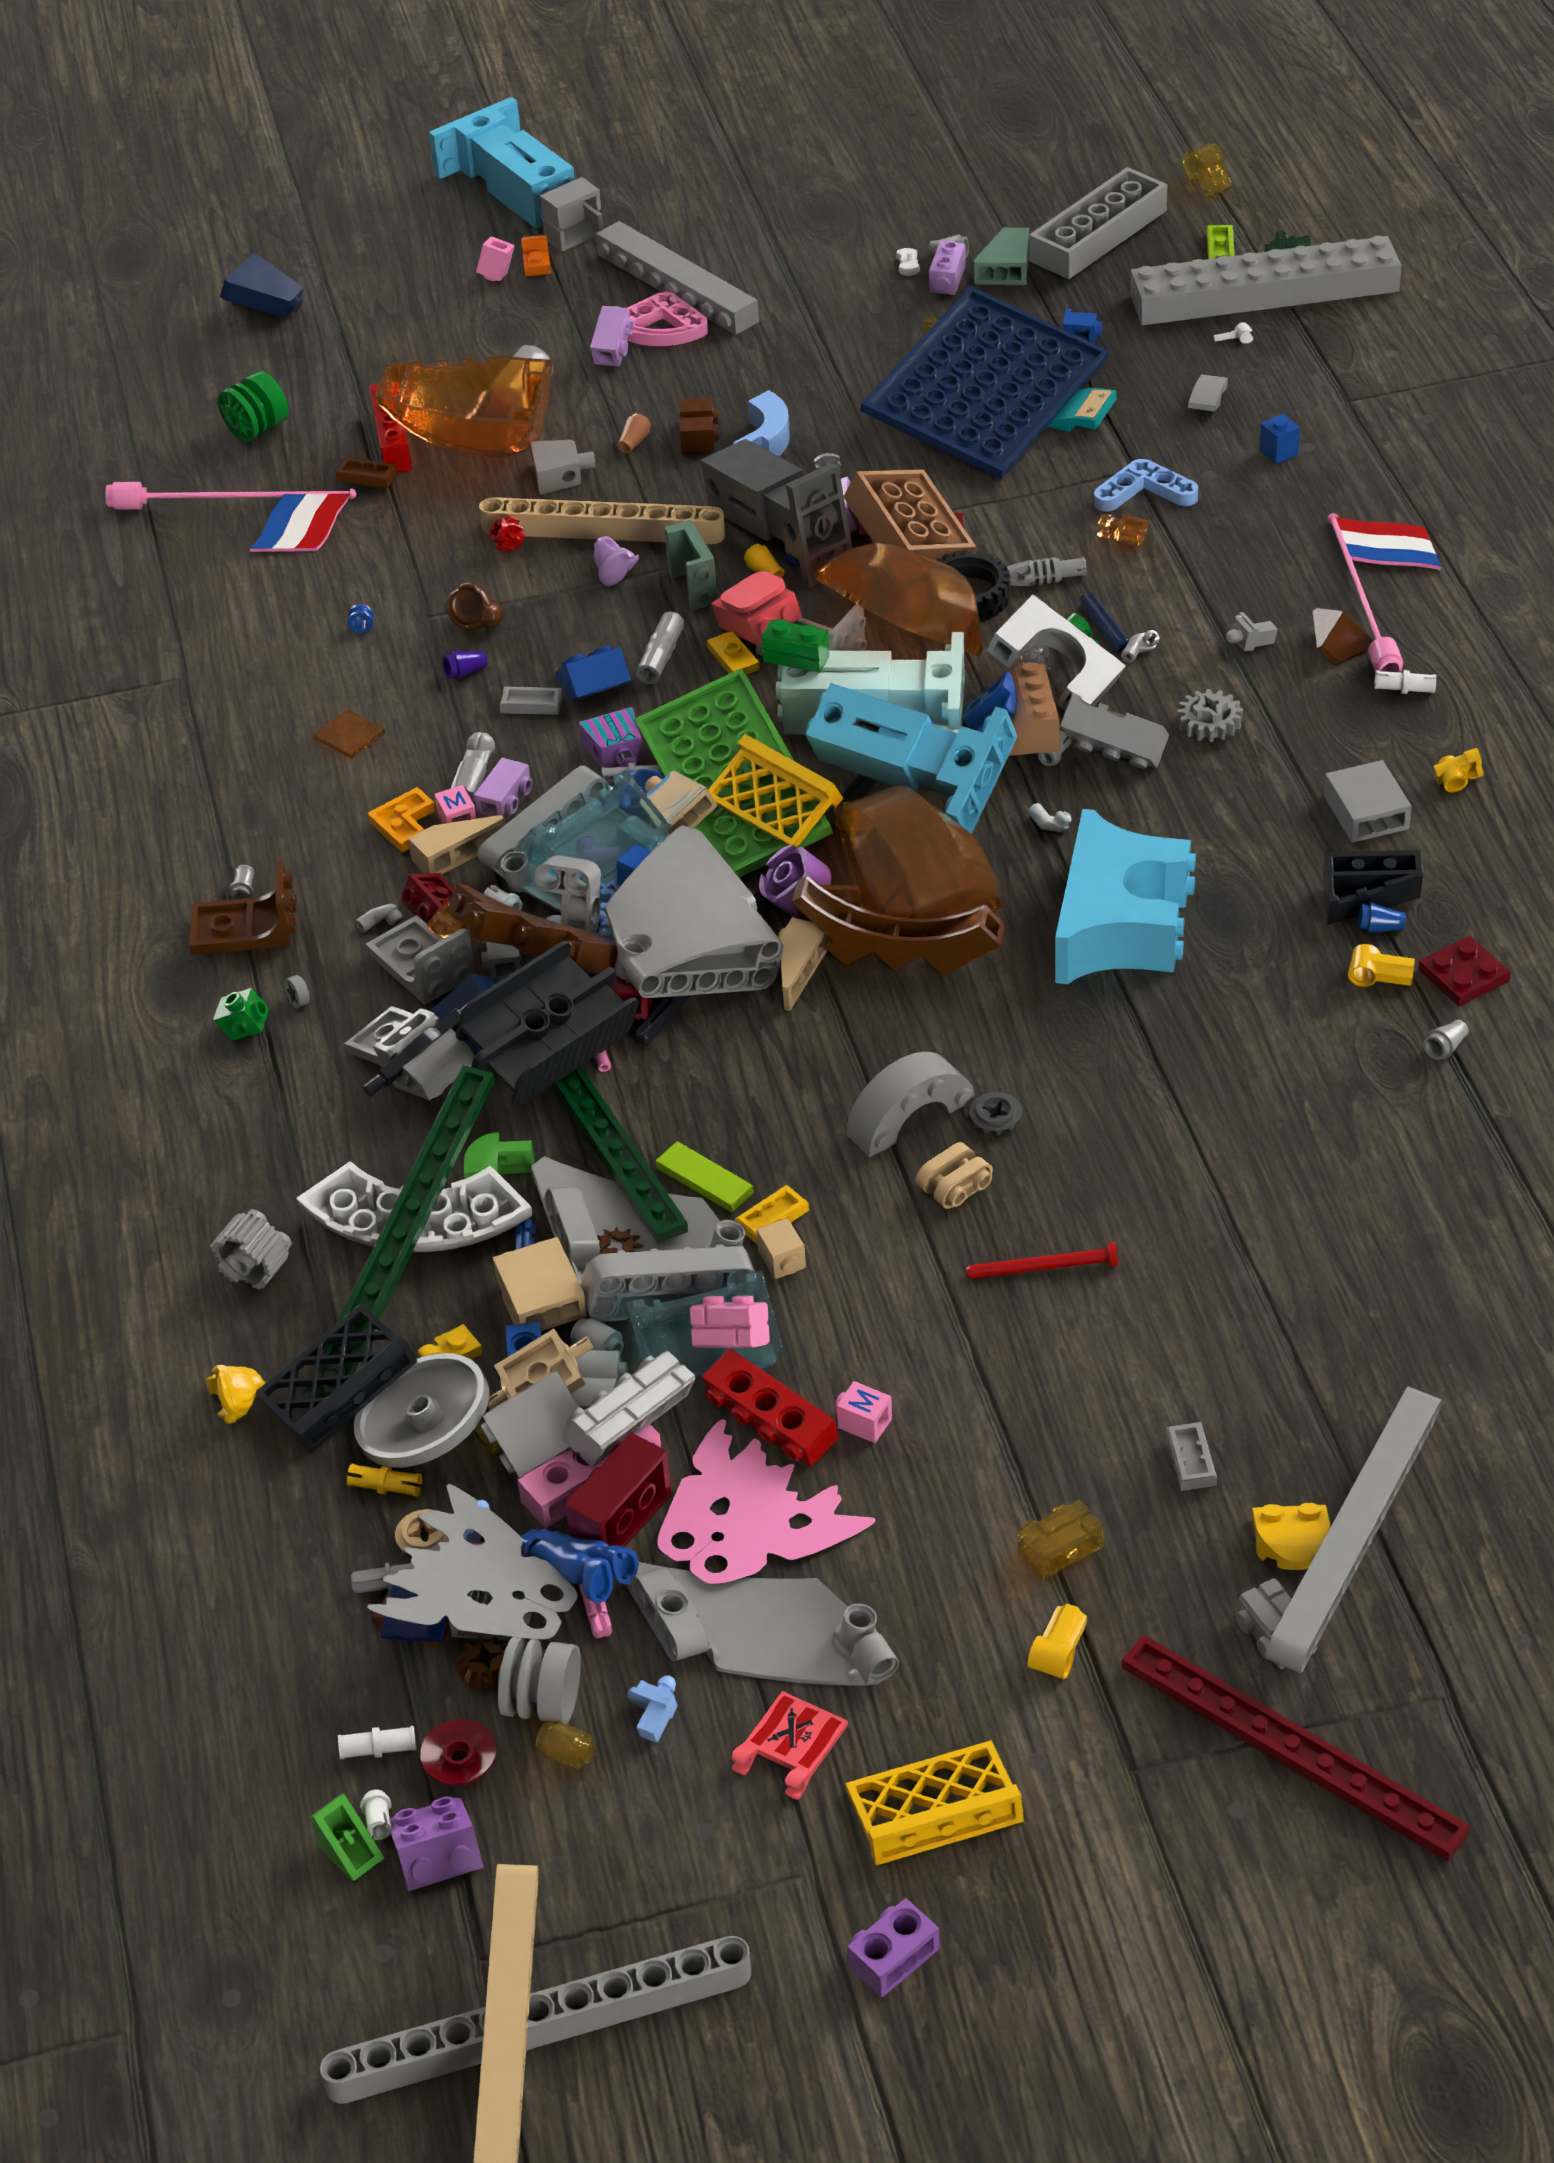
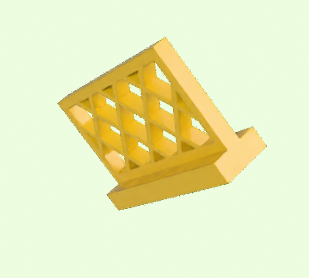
M746 734L738 741V745L741 748L708 790L719 807L785 845H793L796 848L830 805L837 808L844 799L833 782ZM745 760L751 763L752 772L741 775L737 774L738 768ZM773 776L774 784L759 788L760 777ZM753 780V790L739 793L738 783ZM733 785V795L724 798L717 796L724 787ZM791 787L795 788V797L781 800L780 790ZM775 792L776 802L761 806L760 796ZM755 798V808L741 810L740 801ZM811 800L819 802L813 811L804 813V802ZM797 804L798 815L783 818L782 808ZM777 810L776 821L763 822V813ZM799 823V829L792 838L785 835L784 826Z
M992 1740L846 1783L847 1793L870 1844L871 1856L876 1866L1024 1822L1021 1793L1017 1785L1012 1784ZM988 1756L990 1760L985 1770L969 1765L972 1760ZM944 1768L954 1771L949 1781L935 1777L933 1774L935 1771ZM963 1774L979 1779L973 1789L957 1784ZM907 1779L918 1782L912 1792L896 1786L900 1781ZM987 1782L1003 1787L987 1793L982 1792ZM926 1785L942 1790L936 1800L920 1795ZM874 1790L881 1794L875 1802L860 1798L859 1793ZM951 1793L967 1798L950 1804L945 1803ZM890 1796L905 1800L900 1810L884 1806ZM914 1804L930 1809L913 1815L908 1814ZM877 1815L893 1820L872 1826V1822Z

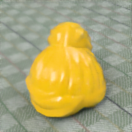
M216 1365L211 1370L215 1374L206 1379L209 1394L212 1395L214 1393L218 1395L221 1401L222 1410L217 1415L223 1418L227 1424L236 1423L238 1419L248 1412L256 1397V1391L265 1382L254 1369L241 1366Z

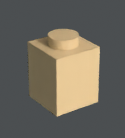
M788 1218L756 1229L758 1252L774 1279L794 1274L806 1268L805 1245Z

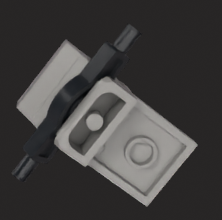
M467 1003L459 1010L457 1008L454 1009L441 1021L433 1012L422 1008L413 1014L391 1006L344 1044L350 1054L383 1066L377 1076L363 1085L364 1092L372 1097L382 1087L385 1086L387 1088L393 1083L394 1087L429 1101L444 1092V1088L456 1079L462 1065L471 1067L475 1057L469 1045L465 1041H459L455 1033L461 1012Z

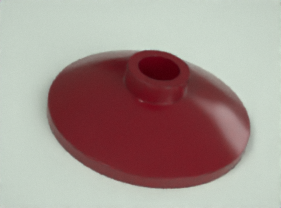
M456 1719L438 1725L428 1733L420 1749L421 1763L427 1775L436 1782L449 1786L467 1785L479 1780L491 1769L497 1754L496 1742L489 1729L476 1721L468 1719ZM457 1758H465L463 1760L455 1761Z

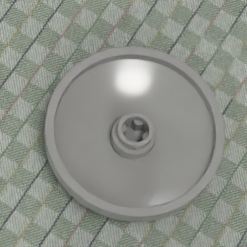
M450 1353L433 1354L416 1359V1364L356 1414L354 1435L364 1454L371 1461L379 1465L403 1468L436 1459L460 1444L479 1424L489 1402V1385L474 1361L465 1356Z

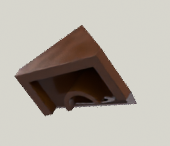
M1321 608L1313 610L1317 649L1334 665L1368 650L1373 640L1344 611Z

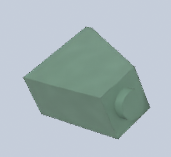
M1004 227L974 259V284H1027L1029 228Z

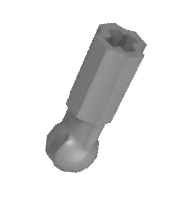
M476 732L468 738L464 758L460 761L451 788L463 785L472 802L475 801L474 794L483 782L488 760L495 751V742L489 734Z

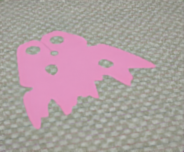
M722 1419L710 1429L696 1450L692 1459L693 1466L702 1474L687 1476L681 1480L661 1526L657 1545L664 1554L675 1561L690 1560V1571L702 1581L708 1584H721L759 1572L767 1564L768 1553L782 1556L788 1560L798 1559L831 1547L860 1533L874 1524L875 1519L835 1515L834 1511L842 1499L837 1494V1485L830 1486L811 1499L797 1501L798 1492L786 1491L795 1465L789 1464L785 1467H779L778 1465L767 1466L766 1454L761 1451V1443L755 1438L741 1453L731 1460L728 1449L732 1441V1435L724 1434L726 1421ZM726 1497L730 1502L727 1513L723 1515L713 1513L710 1510L712 1504ZM799 1513L805 1514L812 1519L808 1526L800 1529H792L789 1524V1519ZM678 1532H688L694 1537V1544L688 1549H677L672 1545L671 1539ZM715 1532H721L724 1535V1539L716 1542L712 1540L711 1536ZM713 1555H720L727 1560V1568L719 1573L709 1572L704 1565L706 1559Z

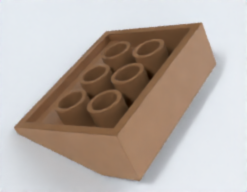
M924 469L856 471L844 494V499L895 575L919 574L928 570L930 565H934V561L938 558L943 561L944 555L949 554L953 557V552L957 551L961 555H965V550L973 552L976 548Z

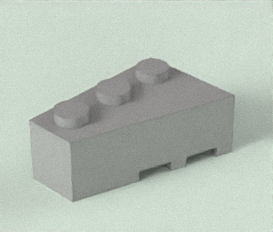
M1072 693L1060 727L1074 742L1075 748L1091 753L1092 749L1101 751L1104 757L1118 761L1120 757L1128 759L1130 764L1142 769H1146L1147 765L1155 768L1158 767L1169 738V733L1162 725L1129 713L1122 715L1107 710L1109 706L1099 703L1098 707L1085 704L1081 700L1082 696Z

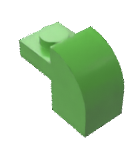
M499 1132L490 1133L478 1138L468 1147L465 1153L464 1178H469L489 1166L500 1176L501 1174L532 1173L531 1166L535 1164L532 1140L500 1142Z

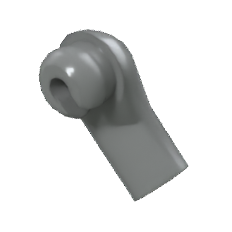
M1148 630L1146 633L1133 635L1121 654L1122 660L1126 663H1132L1139 653L1153 650L1160 640L1158 633L1154 630Z

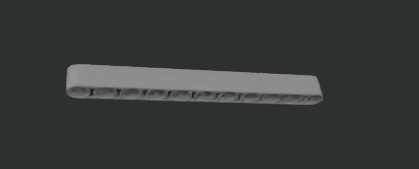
M1409 1386L1405 1389L1274 1630L1266 1649L1265 1659L1300 1674L1303 1672L1431 1431L1440 1411L1442 1399Z
M727 1936L531 1993L526 2050L740 1988L750 1980L752 1975L749 1946L740 1937ZM732 1960L739 1961L736 1964H727V1962ZM695 1971L701 1972V1973L698 1974V1975H693V1976L687 1975V1974H689V1973H691V1972H695ZM653 1983H662V1985L658 1987L649 1986ZM615 1994H622V1995H623V1996H621V1997H619V1998H614V1999H613V1998H610L611 1996H613V1995H615ZM579 2005L584 2006L583 2008H581V2009H579V2010H572V2009H571V2008H573V2007H575V2006H579ZM486 2007L342 2048L327 2054L320 2064V2073L328 2098L339 2104L349 2103L481 2064ZM537 2017H545V2019L541 2021H532ZM458 2040H467L466 2042H464V2043H462V2044H458V2045L453 2044L454 2042H456V2041H458ZM421 2051L427 2052L422 2056H414L416 2053ZM387 2063V2065L381 2068H375L377 2064ZM343 2074H346V2075H347V2076H346L345 2078H343V2079H339V2080H336V2079H335V2078H336L337 2076H339V2075H343Z

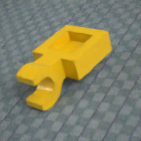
M463 1324L434 1338V1345H424L417 1351L421 1357L450 1353L462 1355L472 1360L482 1355V1346Z

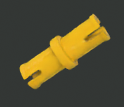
M353 1463L348 1469L349 1473L362 1475L361 1478L347 1476V1485L349 1487L376 1489L379 1494L385 1495L389 1491L413 1495L414 1497H418L421 1488L417 1486L407 1485L408 1482L422 1484V1475L419 1473L392 1471V1468L388 1466H382L378 1469Z

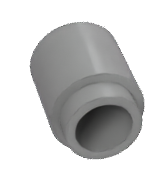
M581 1318L576 1322L571 1331L570 1340L574 1344L587 1336L595 1348L592 1350L620 1351V1354L623 1350L624 1343L621 1332L594 1318Z

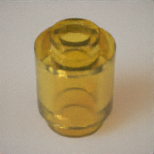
M547 1721L538 1732L536 1749L541 1751L543 1756L548 1759L580 1769L584 1764H588L592 1760L595 1752V1743L592 1742L593 1738L590 1732L563 1722L555 1721L552 1723Z

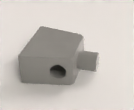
M575 441L530 442L539 495L580 485L582 483L580 470L596 468L594 452L578 454Z

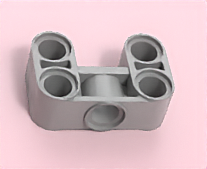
M558 855L548 858L537 867L534 872L536 885L541 890L562 894L561 916L551 915L546 920L598 934L601 908V872L594 862ZM548 868L556 873L557 879L550 875ZM578 873L585 877L586 883L579 879Z

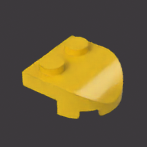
M1304 1503L1300 1506L1281 1507L1270 1504L1264 1507L1252 1508V1521L1256 1535V1553L1262 1561L1266 1560L1267 1557L1276 1560L1277 1566L1281 1569H1308L1331 1527L1326 1505Z

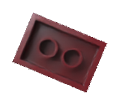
M632 1432L622 1443H617L603 1464L595 1467L578 1491H573L568 1497L565 1508L570 1536L578 1539L601 1540L607 1543L608 1546L626 1547L672 1496L666 1450Z

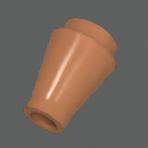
M636 413L626 419L620 440L617 443L618 449L623 453H631L633 448L650 434L651 423L644 415Z

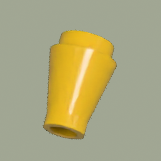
M754 544L746 551L744 561L747 568L756 573L766 571L780 578L784 576V569L780 567L766 546Z

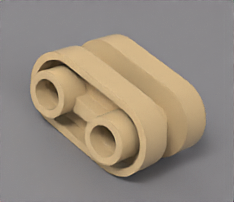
M959 1142L926 1162L916 1176V1184L927 1194L934 1193L935 1201L945 1209H951L960 1206L965 1199L977 1191L987 1188L992 1181L993 1168L983 1158L975 1157L974 1151L967 1145Z

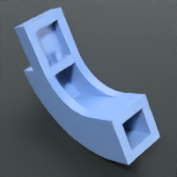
M768 390L748 401L749 421L757 430L733 442V444L747 439L780 456L787 448L790 439L788 409L780 397Z

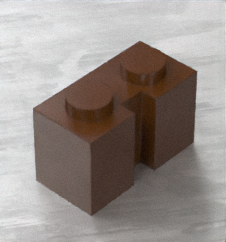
M712 397L680 399V441L682 454L714 452V441H719L718 408H713Z

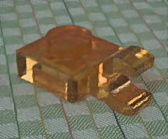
M1103 514L1099 524L1107 527L1101 526L1098 536L1110 538L1115 535L1114 540L1142 546L1150 530V520L1124 514L1121 519H1117L1111 515Z

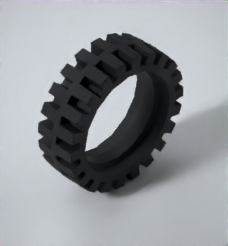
M965 550V555H961L959 551L953 552V557L949 554L944 555L943 561L938 558L934 561V565H930L926 573L927 604L929 607L931 606V610L934 613L938 612L939 617L944 618L947 616L948 621L952 622L956 618H959V623H965L966 619H970L971 623H977V618L986 621L989 615L994 618L998 615V611L1002 612L1005 609V605L1008 606L1011 590L1010 572L1006 564H1002V560L998 557L993 559V555L989 553L984 557L981 551H976L975 555H971V550ZM968 577L983 579L994 585L989 591L974 596L954 595L942 588L950 581Z

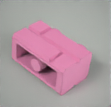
M724 1296L703 1297L702 1304L692 1305L690 1308L691 1325H693L691 1329L692 1345L694 1347L753 1348L770 1342L769 1325H767L768 1304L765 1302H754L753 1296L732 1297V1302H724Z

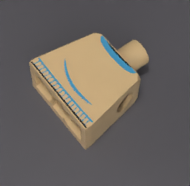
M676 771L670 772L662 780L658 776H653L645 784V789L648 793L644 796L643 801L661 827L669 834L673 833L681 825L695 828L718 806L706 787Z

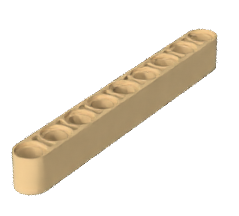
M496 497L484 499L479 504L482 530L489 535L490 529L496 520H500L501 517L506 519L510 516L520 520L519 526L523 527L527 537L598 539L606 536L612 540L665 542L664 527L691 520L705 544H717L725 539L724 514L722 509L714 506Z
M497 1864L474 2163H518L538 1891L537 1865Z

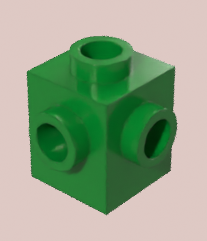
M249 988L221 997L213 1021L233 1041L262 1032L269 1008L256 992Z

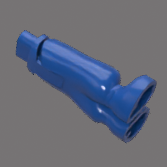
M531 1529L521 1536L523 1539L521 1551L525 1552L526 1557L535 1556L546 1560L569 1582L576 1585L583 1584L582 1588L585 1596L596 1603H602L610 1596L613 1589V1580L622 1584H628L638 1571L639 1562L636 1553L624 1546H608L604 1541L596 1539H578L562 1532L553 1531L552 1529H542L540 1531Z

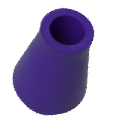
M483 650L450 651L448 655H444L442 658L445 675L456 680L478 669L485 668L488 664L486 653Z

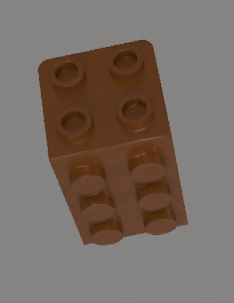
M277 861L276 888L267 895L248 899L192 903L189 943L191 955L291 946V933H296L297 931L296 918L294 914L292 915V912H297V899L295 893H290L289 889H293L291 870H285L284 861Z

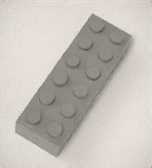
M1125 168L1029 234V262L1056 273L1063 278H1072L1166 212L1167 184L1131 168Z

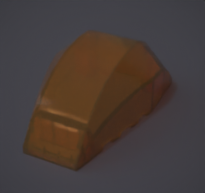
M490 356L489 361L476 362L475 358H464V363L448 364V360H437V365L422 366V361L386 364L376 394V402L392 419L412 434L436 446L470 455L485 457L510 456L527 450L531 447L530 442L540 439L549 408L552 360Z
M873 543L852 548L832 558L817 569L813 576L814 579L827 587L837 589L836 592L843 596L846 593L850 594L849 600L858 604L861 599L863 601L861 607L904 630L943 644H951L952 632H964V651L979 657L983 651L975 593L966 577L949 565L897 545Z
M894 785L834 808V817L842 843H844L848 862L851 864L855 885L859 886L860 901L863 909L893 917L929 919L958 915L984 904L991 911L1002 908V899L996 878L986 855L975 837L954 819L909 787Z

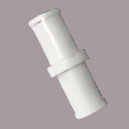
M1376 670L1374 689L1401 690V694H1408V691L1434 694L1436 674L1410 673V670H1403L1402 673Z
M414 1726L381 1731L379 1727H374L372 1732L338 1735L340 1759L374 1755L375 1758H381L382 1753L416 1750Z

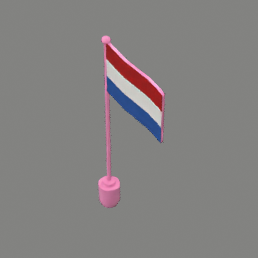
M113 482V485L106 486L107 507H114L115 510L142 509V505L147 504V498L282 497L271 512L261 536L250 548V552L317 551L328 538L337 515L350 498L354 499L356 497V491L350 488V491L147 493L146 487H142L141 482Z
M1332 513L1328 516L1327 520L1333 525L1376 639L1368 648L1375 672L1379 670L1401 673L1403 659L1394 639L1381 637L1352 560L1380 565L1419 566L1441 571V565L1425 527L1417 525L1365 522L1339 518L1337 514Z

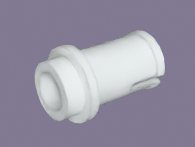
M491 885L484 892V895L518 910L522 909V901L515 893L508 894L495 885Z
M381 1790L367 1792L360 1804L361 1811L366 1816L367 1831L375 1840H382L391 1834L390 1829H392L389 1819L391 1800Z

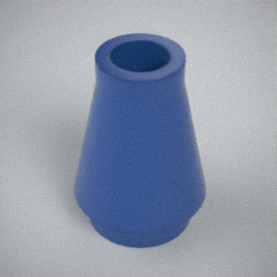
M1369 902L1368 905L1361 904L1359 907L1357 928L1365 930V933L1403 931L1405 928V912H1399Z

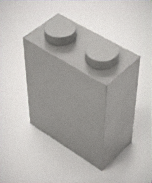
M1383 760L1325 774L1324 797L1352 843L1410 829L1412 806Z
M556 1370L483 1414L486 1422L480 1426L491 1444L496 1440L500 1444L504 1453L499 1455L509 1474L516 1471L520 1478L570 1447L564 1442V1435L568 1428L566 1421L580 1407Z

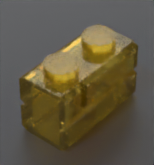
M1077 1500L1070 1505L1061 1504L1057 1506L1051 1515L1038 1522L1036 1520L1027 1522L1018 1532L1019 1555L1031 1566L1040 1580H1044L1104 1546L1103 1526L1093 1514H1090V1510L1081 1500Z

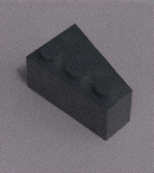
M1421 850L1325 852L1323 882L1327 925L1357 917L1361 904L1368 905L1369 902L1384 907H1391L1420 898L1423 881Z

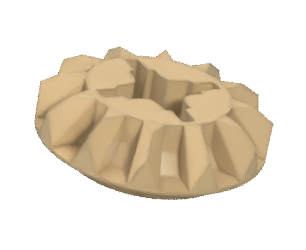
M431 1509L414 1511L406 1515L397 1525L395 1540L403 1555L408 1554L404 1550L405 1547L430 1550L439 1542H449L448 1536L417 1516L420 1513H428ZM423 1527L429 1535L427 1542L422 1541L420 1537L421 1528Z

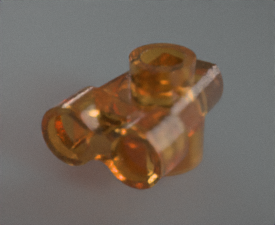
M446 901L438 908L436 914L426 925L436 936L440 934L443 938L450 936L460 929H466L464 923L449 913V901ZM470 935L471 947L477 940L472 935Z

